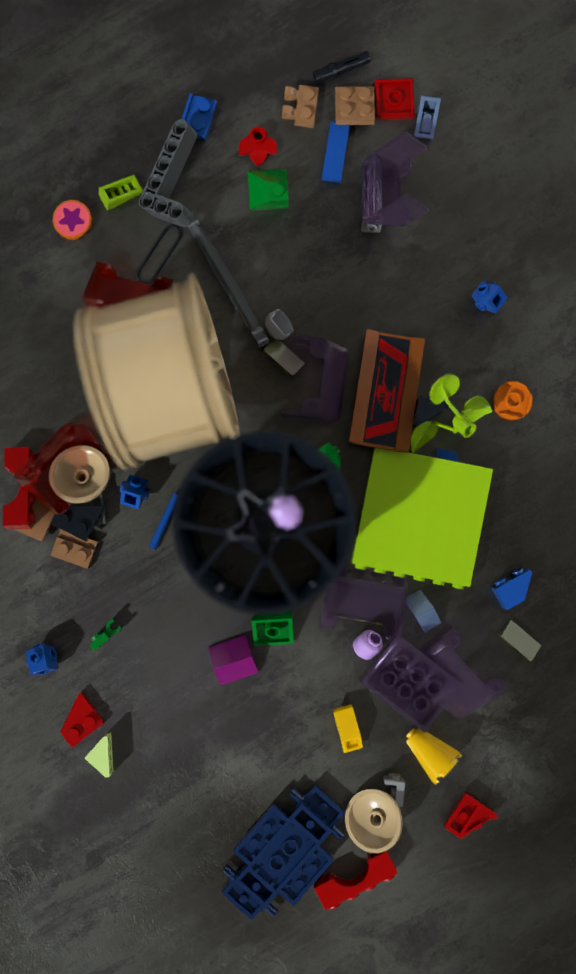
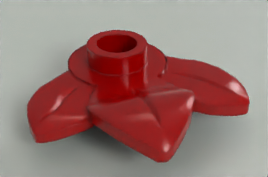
M257 126L251 129L249 136L240 141L238 152L240 156L250 154L252 162L256 166H260L265 162L267 154L275 155L277 153V144L274 139L268 137L266 129ZM257 135L262 136L260 140H257L255 137Z

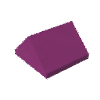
M246 635L208 647L212 667L220 685L259 673Z

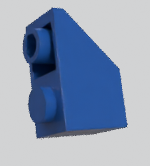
M519 568L512 572L513 576L506 579L504 577L495 582V586L491 589L503 609L509 610L525 601L532 576L530 569L523 570V568Z

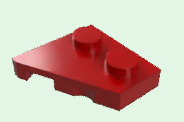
M83 692L78 694L60 731L71 748L105 723Z
M464 792L443 826L462 839L469 835L471 831L481 828L482 824L492 818L493 820L496 819L499 815Z

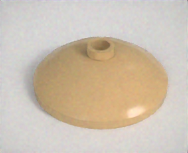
M85 445L73 446L61 452L53 461L49 471V481L53 491L61 499L71 503H84L96 498L104 491L110 478V467L105 456L99 450ZM82 477H86L84 481H80Z
M366 789L358 792L349 801L345 812V825L350 838L359 848L370 853H381L392 848L398 841L402 832V815L397 803L389 794L378 789ZM378 815L381 817V822L377 820Z

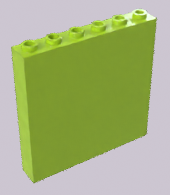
M373 448L351 563L355 564L357 569L366 570L367 567L375 568L374 572L386 574V571H392L394 576L405 578L407 574L412 575L413 580L425 582V578L432 579L433 584L444 586L445 582L452 583L453 588L464 589V586L470 587L493 469L409 452Z

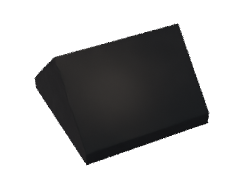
M420 396L416 400L412 430L449 407L445 401H442L440 404H434L430 398Z

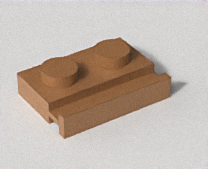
M60 529L50 556L89 569L99 542L90 538L85 542Z

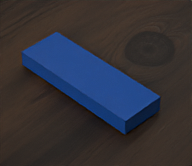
M333 121L330 123L322 180L341 183L350 125H335Z

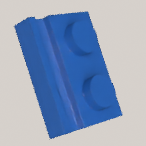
M190 93L182 119L196 130L197 138L206 141L217 107V101L201 96L197 97Z

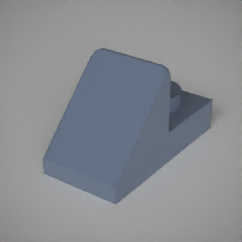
M421 95L417 109L418 115L414 137L434 138L441 102L440 97Z

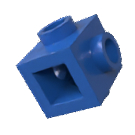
M484 280L471 295L478 309L482 311L488 310L493 313H497L508 299L497 283H489Z
M130 474L128 479L121 484L120 504L139 509L143 500H147L149 497V480Z
M39 643L34 645L33 649L26 651V661L30 675H44L59 669L54 646Z

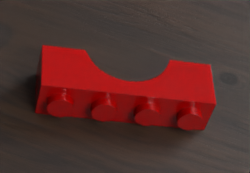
M29 447L4 448V467L8 472L15 474L20 481V490L16 498L3 506V526L7 530L31 529L32 523L35 522V513L32 511V504L35 503V492H32V484H35V473L32 472V465H35L36 457Z
M388 850L381 853L369 852L367 853L366 867L358 877L341 879L330 872L315 881L314 889L324 910H332L339 907L341 902L347 899L353 900L359 893L374 889L378 883L392 880L398 873Z

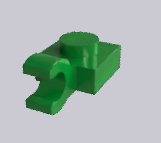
M115 618L107 622L105 632L99 631L91 638L93 642L89 646L93 651L99 649L114 634L121 631L122 626H119L117 629H113L111 626L116 620Z

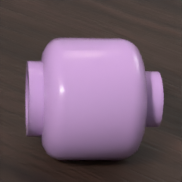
M282 494L272 501L273 505L270 508V514L279 527L289 529L301 521L300 517L303 511L293 496L285 497Z
M372 630L363 631L353 642L355 653L365 660L372 659L383 647L381 636Z

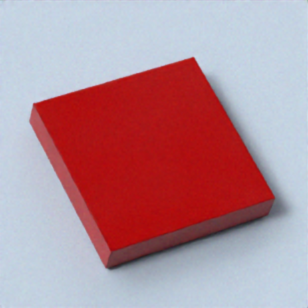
M413 78L375 79L376 120L414 119Z

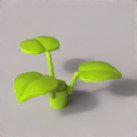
M446 374V376L441 377L432 386L430 399L434 404H440L445 400L456 414L452 421L453 427L436 421L432 423L428 420L412 430L410 440L411 452H416L429 442L437 433V426L453 431L455 434L459 432L464 437H470L476 430V425L473 422L486 414L492 413L489 402L482 396H474L465 403L464 410L460 414L448 399L458 390L460 385L459 378L454 374Z

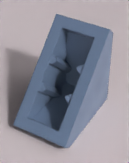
M421 589L403 599L424 633L441 623L434 607Z

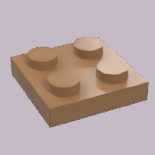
M335 87V125H374V87Z

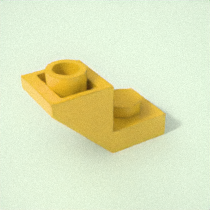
M352 704L333 709L343 752L347 753L363 748Z

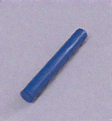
M173 493L149 544V547L156 550L173 514L177 497L175 493Z

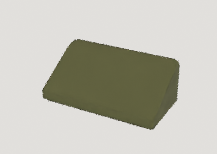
M273 340L263 350L291 378L305 365L280 340Z
M511 619L498 633L501 638L529 661L534 659L541 647L536 640Z

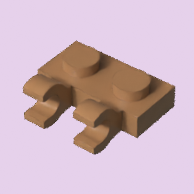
M299 85V90H296L293 87L286 86L284 100L297 101V108L294 109L291 106L283 105L282 119L295 120L294 126L313 128L319 88Z

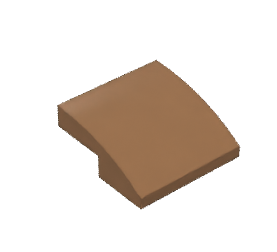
M35 493V503L32 504L35 522L32 523L31 529H16V531L39 541H44L51 526L50 523L61 504Z

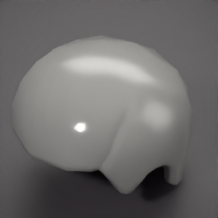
M280 309L274 310L266 317V330L274 339L284 340L293 333V327L289 318Z

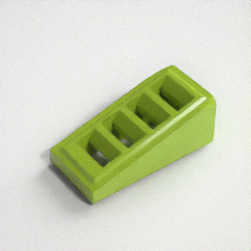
M135 175L99 187V196L107 211L143 192ZM129 183L132 184L134 190L131 191L128 185ZM123 186H124V188H125V190H126L127 193H124V192H123V190H122V187H123Z

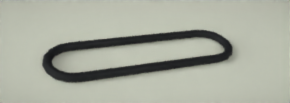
M169 225L162 231L137 269L136 279L139 283L146 285L155 279L181 238V231L178 227ZM170 228L176 229L178 238L152 278L147 282L141 281L139 272L164 233Z

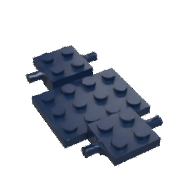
M315 784L303 795L295 788H292L289 795L297 803L288 816L273 803L233 849V852L245 862V865L237 871H234L228 864L222 869V872L230 877V881L222 890V894L251 920L264 909L272 917H275L279 910L270 902L278 893L291 905L295 906L334 861V857L320 844L330 833H333L339 840L344 837L345 833L337 827V824L345 814V810Z

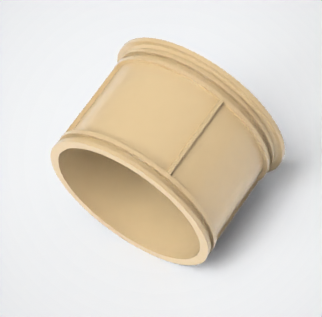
M195 273L189 274V282L187 280L183 281V286L180 283L173 284V289L102 308L93 305L79 309L76 312V345L89 401L100 432L111 455L124 470L139 467L146 460L214 442L218 444L228 438L240 435L235 403L221 348L206 299Z

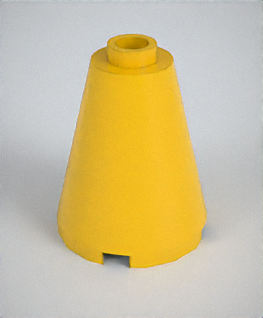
M420 727L417 730L413 728L406 735L408 738L406 743L434 784L439 782L436 779L437 777L443 778L458 762L456 756L458 758L462 757L459 751Z

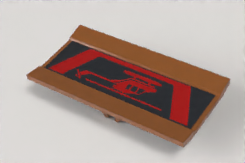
M370 329L366 330L349 443L397 452H409L425 338H410L380 333Z

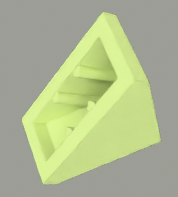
M107 732L85 757L104 777H110L113 773L111 732Z

